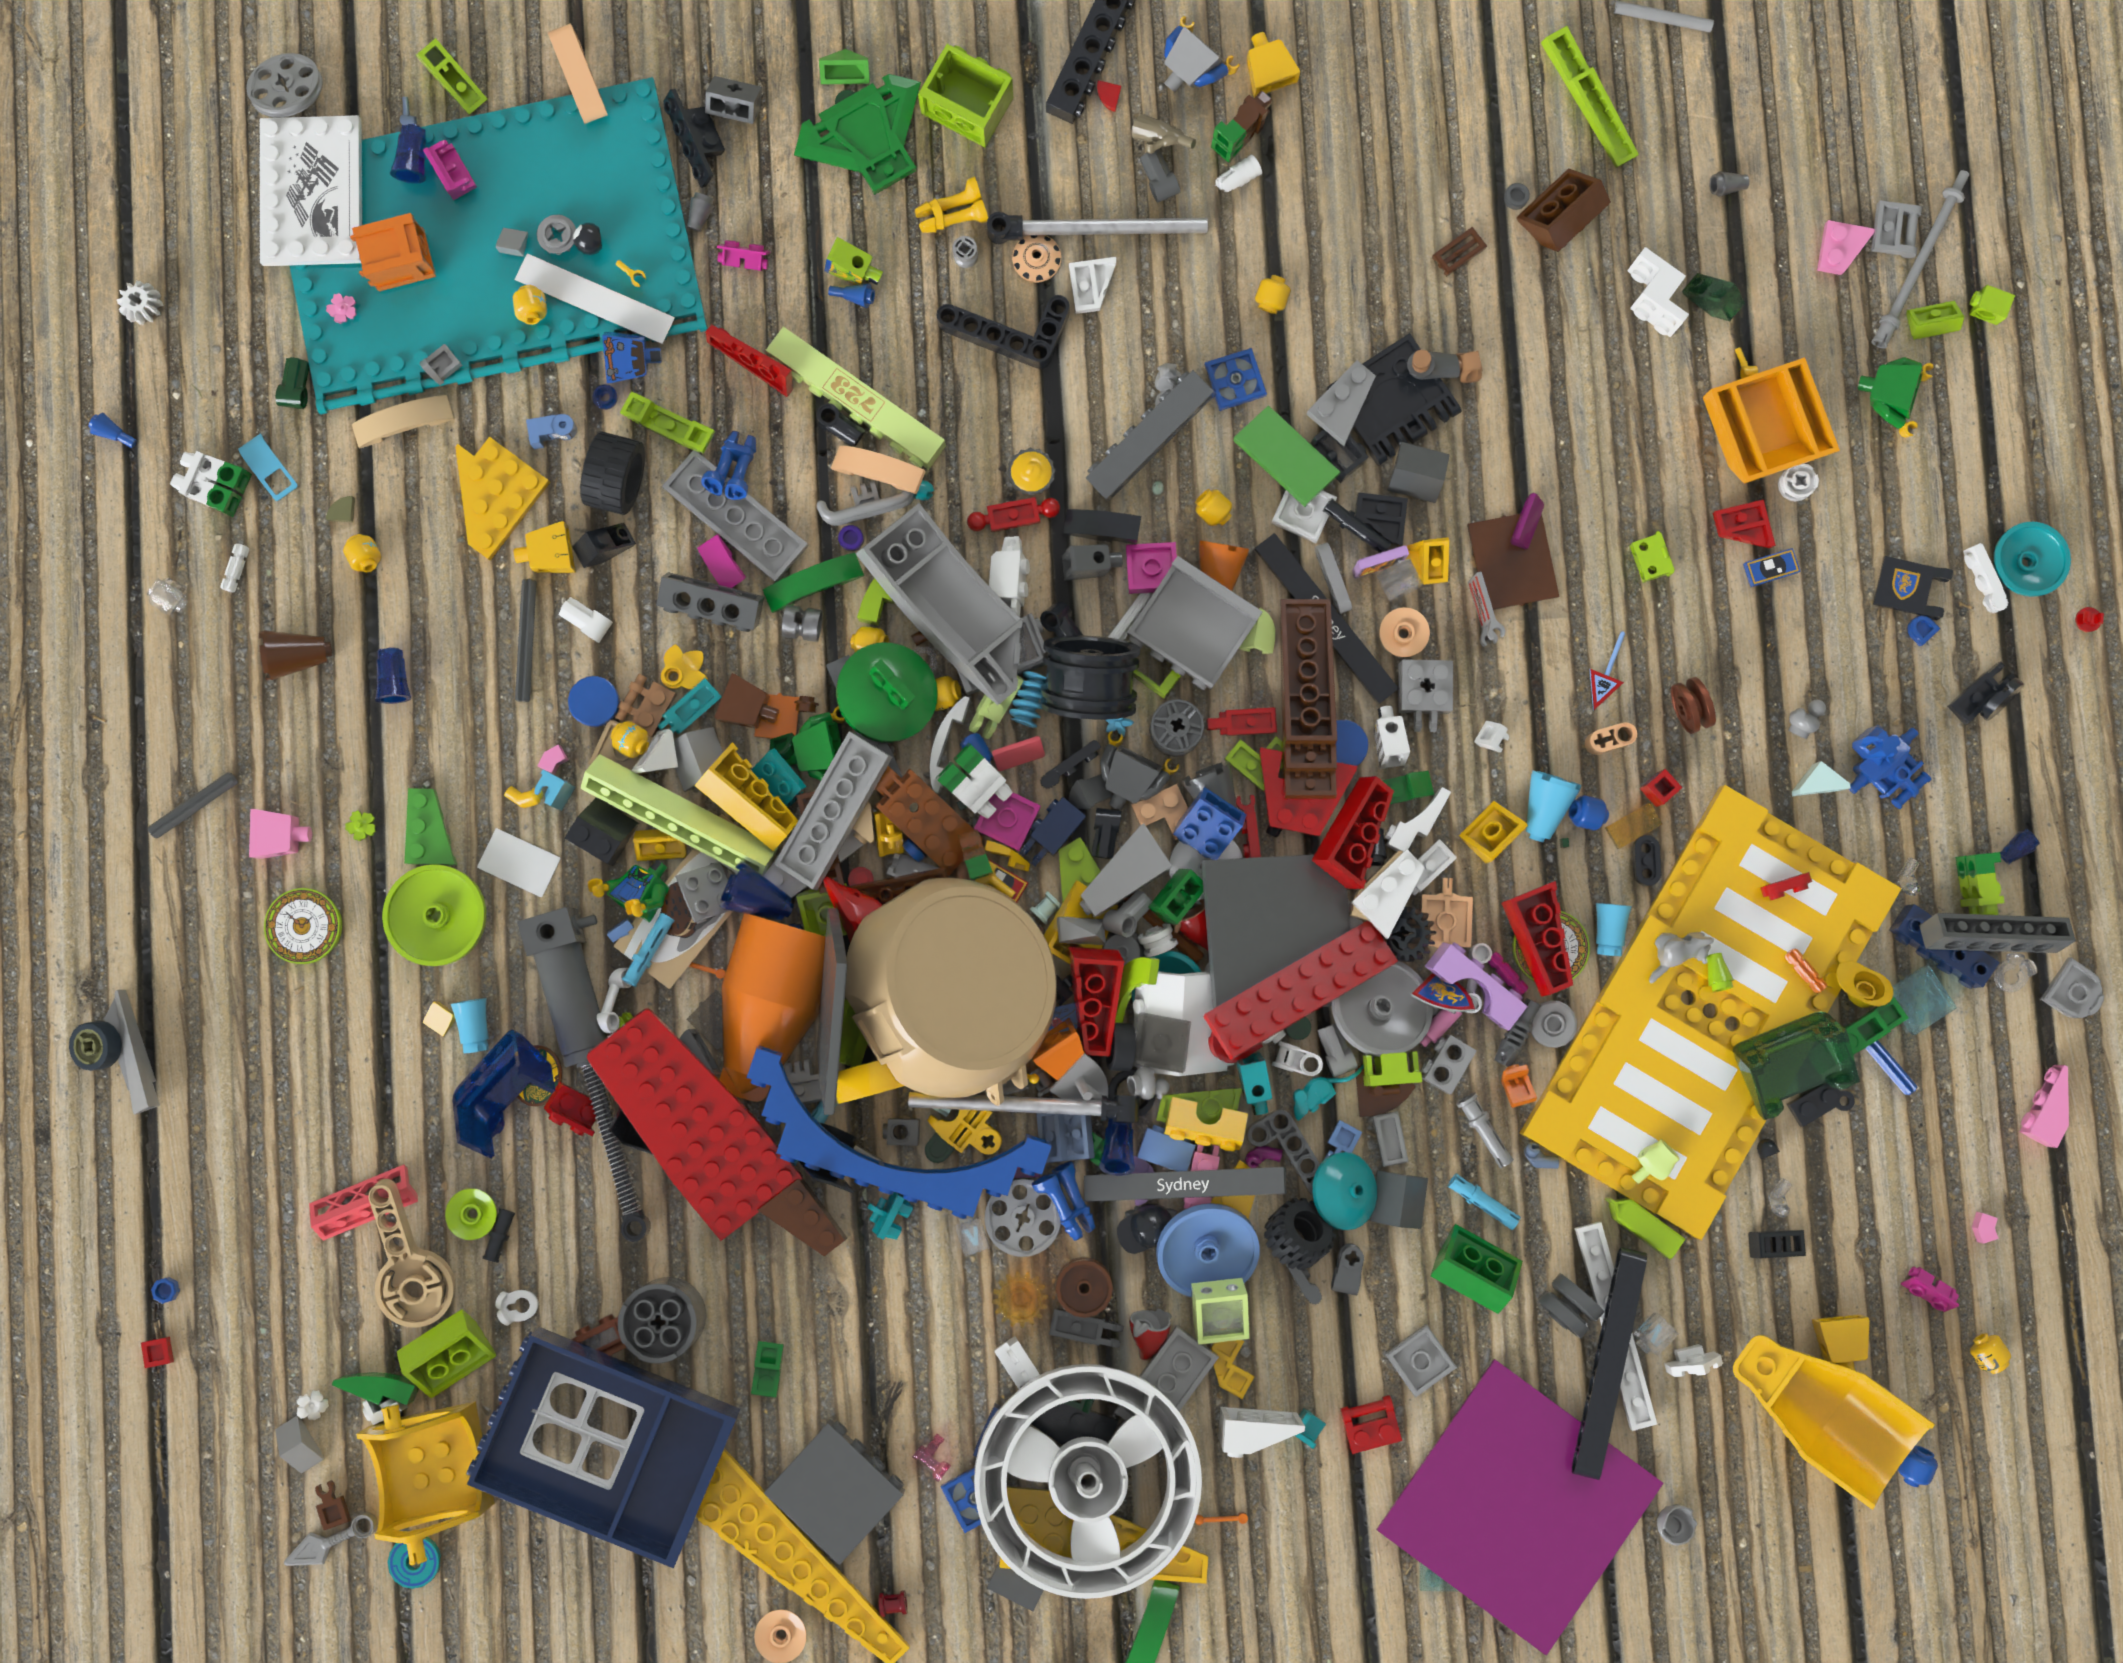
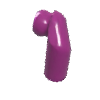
M1266 1145L1256 1146L1247 1153L1245 1161L1249 1168L1259 1167V1164L1266 1159L1280 1162L1283 1150Z

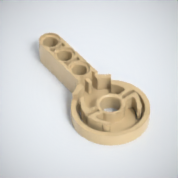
M382 1179L374 1185L368 1195L388 1258L376 1279V1301L385 1316L399 1325L415 1328L427 1326L440 1319L451 1305L456 1290L455 1277L452 1269L442 1257L434 1252L421 1249L416 1245L396 1183L390 1179ZM378 1189H385L389 1194V1198L380 1197ZM385 1213L394 1214L397 1221H388ZM393 1238H401L404 1241V1246H397ZM410 1281L419 1282L424 1289L423 1295L421 1297L410 1296L405 1289L406 1283Z

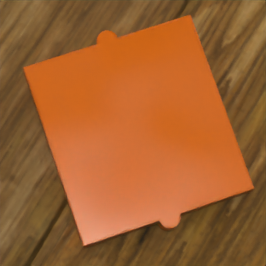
M781 693L777 695L768 694L770 698L767 705L779 709V714L775 723L761 719L758 728H755L754 737L772 739L791 732L796 735L799 711H796V703L794 701L799 700L800 697L783 696Z

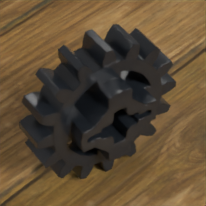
M1405 906L1386 943L1391 948L1393 954L1397 956V960L1414 962L1415 959L1422 960V953H1430L1428 945H1435V942L1431 940V936L1435 935L1436 931L1430 929L1435 923L1434 921H1427L1429 914L1421 912L1420 908ZM1414 932V934H1409V936H1404V934H1408V933Z

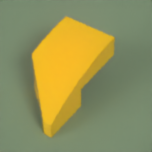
M987 840L985 852L1009 857V868L1029 872L1030 863L1021 855L1004 845Z

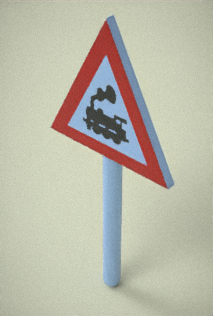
M1624 631L1620 632L1605 674L1590 669L1593 711L1624 683L1609 676L1625 636Z

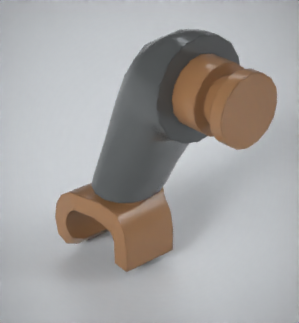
M1418 350L1407 361L1409 374L1419 380L1458 378L1460 376L1462 383H1473L1482 378L1483 369L1479 351L1448 354Z

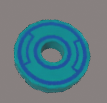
M425 1537L423 1540L427 1561L421 1563L418 1568L409 1565L407 1544L396 1543L390 1551L387 1562L389 1573L393 1580L402 1587L411 1589L423 1587L431 1582L439 1572L441 1565L440 1550L430 1538Z

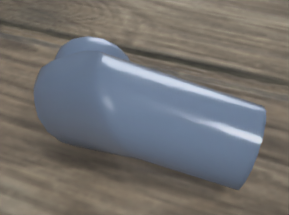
M1530 1142L1525 1146V1157L1533 1167L1559 1168L1558 1156H1545L1536 1142Z

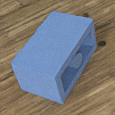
M1153 1125L1152 1129L1146 1127L1137 1158L1177 1172L1187 1171L1196 1145L1190 1143L1191 1140L1172 1139L1170 1135L1164 1134L1165 1128Z

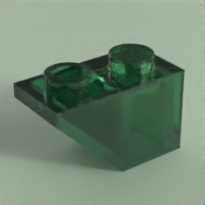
M1696 273L1682 291L1687 298L1710 316L1729 322L1745 304L1735 283Z

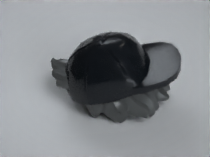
M1149 1204L1141 1207L1135 1206L1134 1210L1126 1211V1216L1117 1227V1237L1121 1246L1126 1252L1132 1254L1157 1246L1162 1230L1176 1216L1177 1211L1158 1204Z

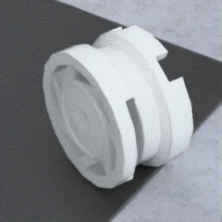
M1804 463L1785 470L1778 480V488L1782 496L1787 500L1796 502L1802 501L1811 495L1819 483L1818 474L1816 475L1813 470L1814 468Z
M1163 924V928L1157 925L1146 930L1145 936H1143V933L1138 936L1139 943L1143 944L1146 949L1144 951L1146 957L1162 954L1178 944L1177 939L1172 936L1171 932L1173 929L1171 924Z

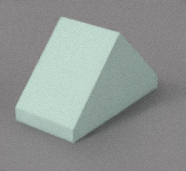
M1820 761L1810 767L1793 789L1792 796L1843 791L1851 787L1848 781Z

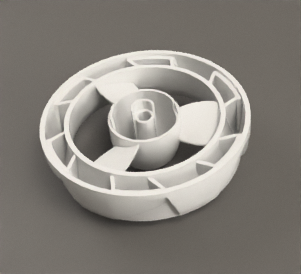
M1075 1364L1059 1367L1033 1378L997 1410L984 1432L975 1462L974 1486L977 1510L987 1538L997 1554L1016 1574L1045 1591L1071 1598L1089 1599L1102 1598L1129 1591L1154 1577L1169 1564L1185 1543L1195 1522L1201 1499L1202 1476L1199 1453L1192 1433L1178 1409L1158 1388L1134 1374L1097 1364ZM1078 1399L1110 1401L1122 1405L1136 1414L1118 1429L1109 1443L1094 1437H1080L1070 1440L1059 1447L1047 1435L1029 1426L1047 1410L1059 1404ZM1163 1449L1167 1465V1488L1162 1507L1155 1521L1144 1535L1120 1551L1118 1536L1109 1516L1121 1506L1128 1489L1126 1468L1146 1461ZM1007 1472L1017 1478L1028 1481L1048 1482L1049 1491L1056 1507L1064 1515L1074 1520L1070 1542L1072 1558L1063 1557L1043 1548L1023 1530L1009 1504L1006 1483ZM1091 1474L1088 1479H1082L1084 1475Z

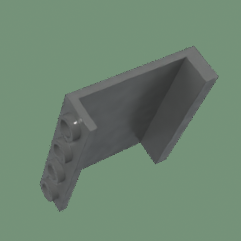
M830 1419L825 1427L780 1476L767 1487L764 1494L840 1565L904 1495L905 1489L903 1488L904 1483L896 1475L890 1476L884 1470L885 1465L875 1456L871 1458L865 1452L866 1447L861 1441L856 1438L853 1441L846 1434L848 1430L839 1421L833 1422Z

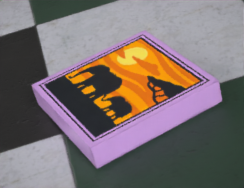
M1400 546L1359 559L1352 570L1354 579L1401 565L1409 555L1407 546Z

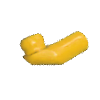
M510 786L504 796L518 806L528 808L539 804L544 794L541 790L540 794L536 795L535 788L521 793L513 786Z

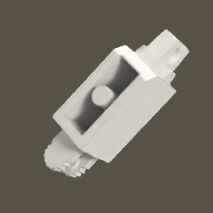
M1019 536L1004 537L1002 551H996L991 556L989 587L1020 617L1021 607L1024 606L1025 597L1028 596L1026 574L1030 572V563L1023 555L1022 541Z

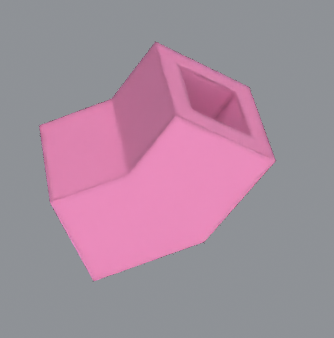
M557 745L545 751L538 767L555 774L559 765L568 761L563 748Z
M1976 1212L1972 1229L1978 1243L1984 1244L1999 1239L1995 1230L1998 1218Z

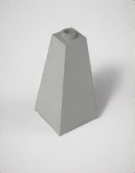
M1145 824L1138 827L1081 894L1080 897L1083 901L1079 904L1087 916L1092 914L1094 918L1171 869V863Z

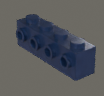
M1915 904L1905 905L1889 931L1895 934L1894 938L1904 945L1910 944L1916 948L1915 952L1922 958L1932 959L1938 963L1937 968L1941 971L1957 976L1959 978L1958 982L1969 989L1983 988L2000 962L1984 951L1926 949L1919 925L1932 916Z

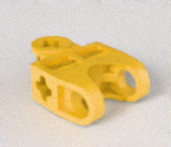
M959 1110L958 1116L953 1121L939 1120L932 1114L927 1118L928 1123L938 1135L960 1153H963L968 1145L971 1144L981 1153L989 1155L998 1151L1002 1145L1000 1133L986 1123L993 1114V1111H980L971 1124V1120L979 1110ZM967 1127V1130L964 1132V1134L961 1136V1138H960V1139L958 1140V1142L956 1143L955 1141L958 1139V1137L961 1135V1133H962V1132L964 1131V1129ZM993 1135L994 1147L991 1145L987 1148L984 1147L985 1141L982 1139L983 1136L989 1137Z

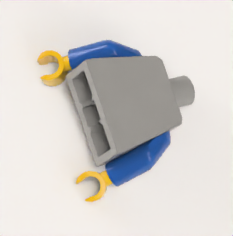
M1185 16L1181 17L1180 25L1166 38L1164 52L1166 60L1164 64L1173 72L1164 84L1173 92H1176L1184 81L1193 88L1217 82L1227 74H1235L1240 64L1236 66L1229 64L1234 58L1232 55L1228 56L1223 64L1224 60L1193 33L1194 22L1189 26L1185 25Z

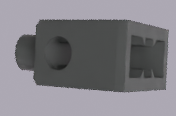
M1106 544L1069 546L1062 555L1064 581L1103 577L1111 568L1122 567L1121 552L1109 553V548Z

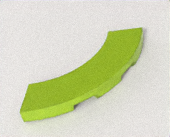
M1140 957L1124 965L1115 1023H1123L1125 1011L1134 988L1141 987L1144 984L1156 985L1159 959Z

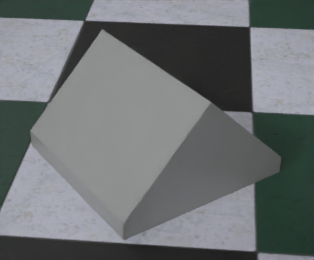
M714 727L687 732L674 740L678 767L675 769L684 792L696 788V783L723 753Z

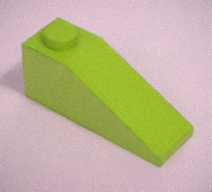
M436 38L416 54V57L468 115L487 100V97Z

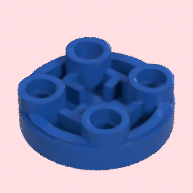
M589 676L579 680L572 687L568 696V706L572 716L586 726L596 728L607 724L615 717L619 709L620 698L618 691L612 683L602 677Z
M1337 720V762L1358 766L1368 752L1366 733L1358 724L1352 721Z

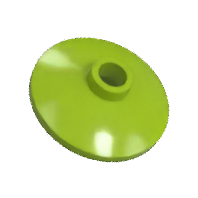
M475 1188L464 1189L456 1193L449 1200L445 1210V1220L448 1228L455 1236L464 1240H476L484 1237L492 1230L497 1218V1209L493 1199L486 1192ZM471 1209H475L477 1211L476 1218H472L469 1213Z

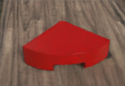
M1098 80L1097 94L1101 102L1107 109L1116 112L1121 86Z

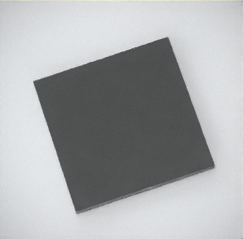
M1314 855L1201 861L1213 1009L1351 930L1347 888L1312 861ZM1332 1001L1323 1007L1332 1006Z

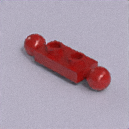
M1036 497L990 505L987 506V515L981 512L971 513L967 518V525L972 531L978 532L990 524L991 532L1039 524V515L1041 514L1048 518L1058 515L1060 504L1054 498H1046L1040 505H1037Z

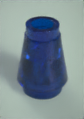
M2028 829L2022 832L2018 831L2002 849L2000 856L2009 865L2036 851V847L2040 842Z

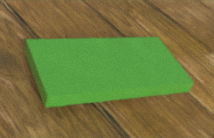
M1269 405L1233 439L1240 448L1304 507L1340 474V471Z

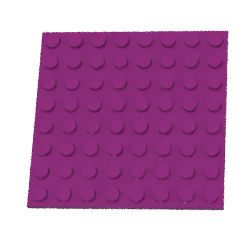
M1494 1359L1376 1530L1547 1656L1664 1483L1610 1443L1607 1446L1603 1470L1599 1480L1572 1474V1462L1581 1422Z

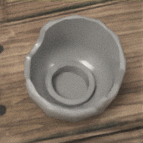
M1675 1504L1666 1506L1660 1511L1657 1518V1528L1665 1542L1679 1546L1687 1544L1694 1537L1698 1523L1693 1517L1692 1509Z

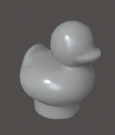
M1821 700L1811 701L1808 705L1809 713H1806L1802 708L1792 711L1789 716L1791 726L1788 731L1807 739L1810 733L1819 729L1820 722L1817 718L1825 715V703Z
M1141 1067L1134 1075L1127 1078V1088L1131 1096H1139L1144 1100H1149L1154 1095L1157 1099L1161 1100L1169 1092L1170 1086L1165 1079L1155 1080V1070L1150 1067Z

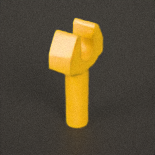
M989 862L993 874L976 879L975 881L982 884H990L996 890L1012 898L1016 892L996 876V865Z

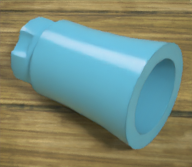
M1596 903L1597 954L1622 956V946H1625L1627 923L1632 906Z
M487 998L451 1003L459 1031L460 1044H463V1053H473L489 1049L486 1016Z

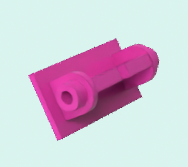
M725 240V244L717 245V248L723 249L722 253H718L717 261L722 263L723 266L740 267L741 258L745 259L744 268L762 271L768 268V259H764V255L770 254L771 251L764 250L763 245L749 244V248L739 246L740 242Z
M1913 1266L1908 1273L1911 1278L1901 1282V1285L1909 1289L1911 1294L1923 1298L1939 1311L1946 1312L1959 1307V1304L1956 1302L1959 1297L1956 1290L1941 1280H1937L1935 1286H1933L1932 1283L1935 1277L1921 1267L1916 1268Z

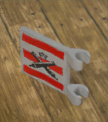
M1477 572L1468 581V585L1482 628L1480 644L1486 647V636L1493 640V644H1496L1498 641L1497 634L1493 629L1499 630L1501 637H1504L1506 632L1503 625L1495 618L1482 572Z

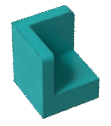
M1303 1408L1299 1417L1305 1425V1431L1295 1436L1314 1449L1316 1446L1315 1440L1326 1423L1306 1408Z

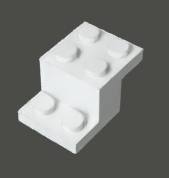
M1645 247L1628 269V272L1635 281L1647 285L1630 309L1634 311L1636 317L1643 321L1647 320L1654 325L1657 332L1671 337L1689 315L1669 300L1686 276Z

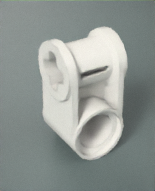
M1279 1041L1278 1045L1280 1048L1276 1061L1272 1062V1066L1307 1076H1315L1321 1072L1323 1062L1318 1055ZM1287 1051H1288V1056H1287L1286 1062L1284 1063V1059H1285L1286 1053H1287ZM1308 1057H1313L1317 1061V1068L1313 1072H1308L1304 1068V1061Z

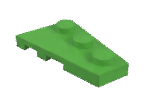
M408 788L404 864L457 865L435 789Z

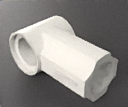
M571 597L564 602L559 613L561 617L580 628L582 633L600 643L613 623L599 612L588 609L585 605Z

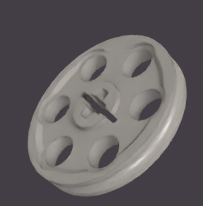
M286 53L271 57L257 66L248 79L246 89L250 101L258 112L269 117L283 118L296 115L310 107L321 93L323 80L316 64L310 58L301 54ZM288 64H294L289 69H283ZM306 72H312L309 77L302 78ZM271 74L270 78L261 80L264 75ZM281 78H282L283 81L285 82V84H286V86H287L289 92H287V91L285 90V88H284V86H283V84H282V82H281V80H280ZM302 91H309L305 96H298ZM268 93L266 97L257 99L260 94ZM286 101L282 107H276L279 102Z
M1030 1179L1013 1180L1008 1196L1001 1194V1197L991 1196L985 1210V1226L992 1242L1003 1252L1017 1257L1033 1256L1047 1249L1057 1237L1061 1226L1058 1211L1051 1198V1204L1047 1209L1042 1210L1037 1207L1036 1199L1038 1196L1047 1195L1049 1197V1195L1037 1193L1032 1187L1034 1180ZM1016 1185L1026 1187L1027 1196L1024 1199L1019 1200L1013 1196L1012 1191ZM1001 1200L1006 1203L1007 1211L1003 1215H996L993 1212L992 1205L995 1201ZM1027 1204H1030L1027 1210V1217L1031 1219L1029 1222H1024L1019 1232H1017L1019 1219L1016 1217V1214H1022ZM1045 1220L1051 1221L1054 1225V1231L1050 1235H1043L1039 1230L1041 1222ZM1000 1226H1005L1010 1231V1237L1005 1241L997 1239L995 1235L996 1229ZM1023 1236L1031 1237L1034 1242L1032 1249L1028 1251L1022 1250L1019 1247L1020 1238Z

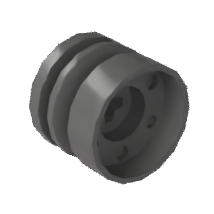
M1181 699L1169 700L1160 705L1153 714L1149 728L1150 739L1155 748L1164 755L1172 757L1184 756L1193 751L1200 742L1204 730V722L1200 711L1192 703ZM1177 721H1180L1181 728L1184 730L1179 729L1177 732H1174L1171 723L1176 724Z

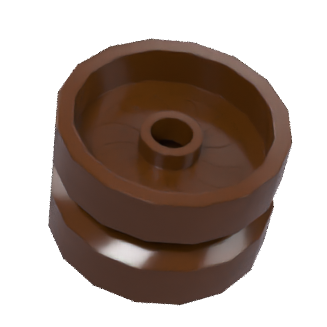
M1089 1257L1075 1258L1066 1263L1060 1270L1056 1283L1058 1301L1064 1310L1073 1316L1083 1318L1095 1316L1103 1311L1111 1300L1113 1286L1110 1273L1096 1259ZM1082 1283L1089 1285L1087 1292H1083V1289L1079 1290V1286Z

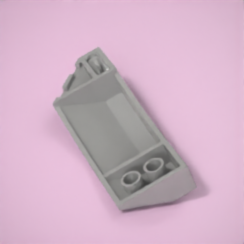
M920 503L855 553L916 628L959 672L996 705H999L1017 690V667L1020 660L1021 647L1019 640L1023 618H1020L974 571Z

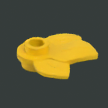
M676 644L670 647L664 655L665 667L661 672L662 683L670 689H677L682 686L691 690L703 678L708 680L707 676L699 671L703 664V652L689 651L683 654ZM672 673L678 674V679L676 681L670 680V675Z

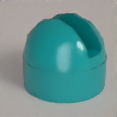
M922 480L919 490L915 494V499H930L933 496L931 493L934 491L933 485L928 481Z

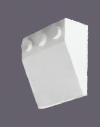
M1220 1407L1218 1439L1223 1452H1227L1229 1457L1242 1458L1243 1454H1252L1305 1431V1425L1297 1412Z

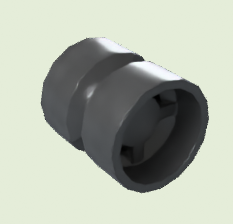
M786 605L782 621V637L797 639L799 636H802L803 640L818 642L822 627V610L807 608L806 611H803L800 606Z

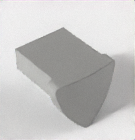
M446 344L442 345L426 359L424 358L420 361L423 370L439 385L443 384L447 377L463 366Z

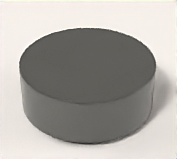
M1521 183L1511 184L1504 193L1506 206L1513 210L1522 209L1530 198L1528 188Z

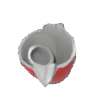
M1157 1309V1311L1141 1310L1134 1312L1130 1316V1330L1139 1349L1141 1360L1151 1358L1166 1341L1171 1327L1170 1319L1172 1318L1169 1312H1164L1162 1309Z

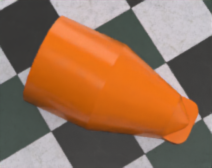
M747 913L743 914L722 982L723 1069L720 1081L734 1096L753 1102L764 1100L768 1096L771 1086L766 1084L765 1088L759 1087L751 1083L752 1079L747 1078L757 1046H763L783 1053L781 1062L784 1066L791 1053L819 1016L825 936Z

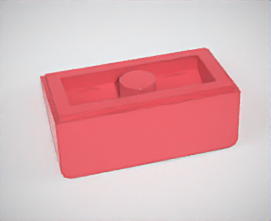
M1035 736L993 750L992 755L997 770L1003 771L1043 758L1045 752L1040 736Z

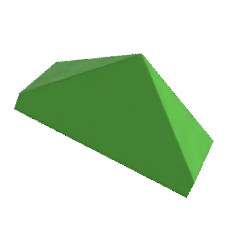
M843 49L819 58L821 84H870L869 61L867 57Z

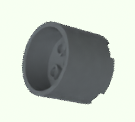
M662 1277L652 1280L634 1291L622 1305L618 1317L620 1339L631 1353L644 1362L658 1364L672 1361L689 1349L701 1336L706 1322L705 1304L697 1289L685 1280L675 1277ZM660 1315L661 1320L666 1321V1323L661 1327L660 1323L655 1322V1319L658 1318Z

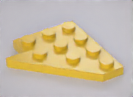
M489 437L475 456L458 444L455 448L468 545L491 561L551 482Z

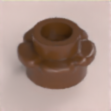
M800 696L799 700L794 701L796 703V711L816 713V706H819V703L814 702L815 697Z

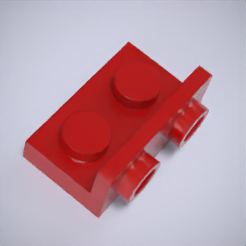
M559 1082L544 1106V1109L550 1115L548 1118L560 1126L563 1123L570 1125V1130L581 1136L584 1133L593 1136L595 1133L591 1128L596 1121L595 1110L592 1109L594 1106L591 1105V1097Z

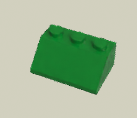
M1455 1224L1436 1257L1431 1277L1499 1314L1513 1298L1523 1261Z

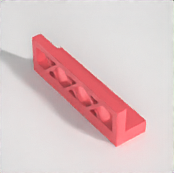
M401 1165L309 1203L311 1228L324 1241L374 1220L375 1217L368 1195L365 1194L369 1188L374 1187L382 1179L393 1180V1178L401 1176V1182L396 1183L403 1206L406 1207L418 1202V1195L409 1184L408 1168L405 1165ZM378 1189L380 1197L389 1198V1194L385 1189ZM354 1196L348 1204L341 1205L345 1198ZM330 1206L325 1213L318 1215V1209Z

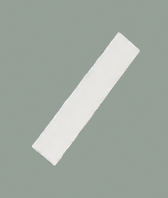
M530 254L526 255L514 279L525 285H533L548 295L663 344L675 318Z

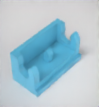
M543 769L540 773L542 777L535 787V794L539 795L541 789L547 786L548 789L545 792L544 803L562 811L576 787Z

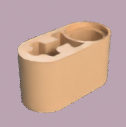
M1627 722L1599 729L1586 737L1585 748L1589 753L1599 755L1626 747L1636 740L1637 730L1634 725ZM1619 729H1623L1627 732V741H1622L1619 739ZM1609 737V741L1602 745H1595L1594 743L1596 739L1601 740Z

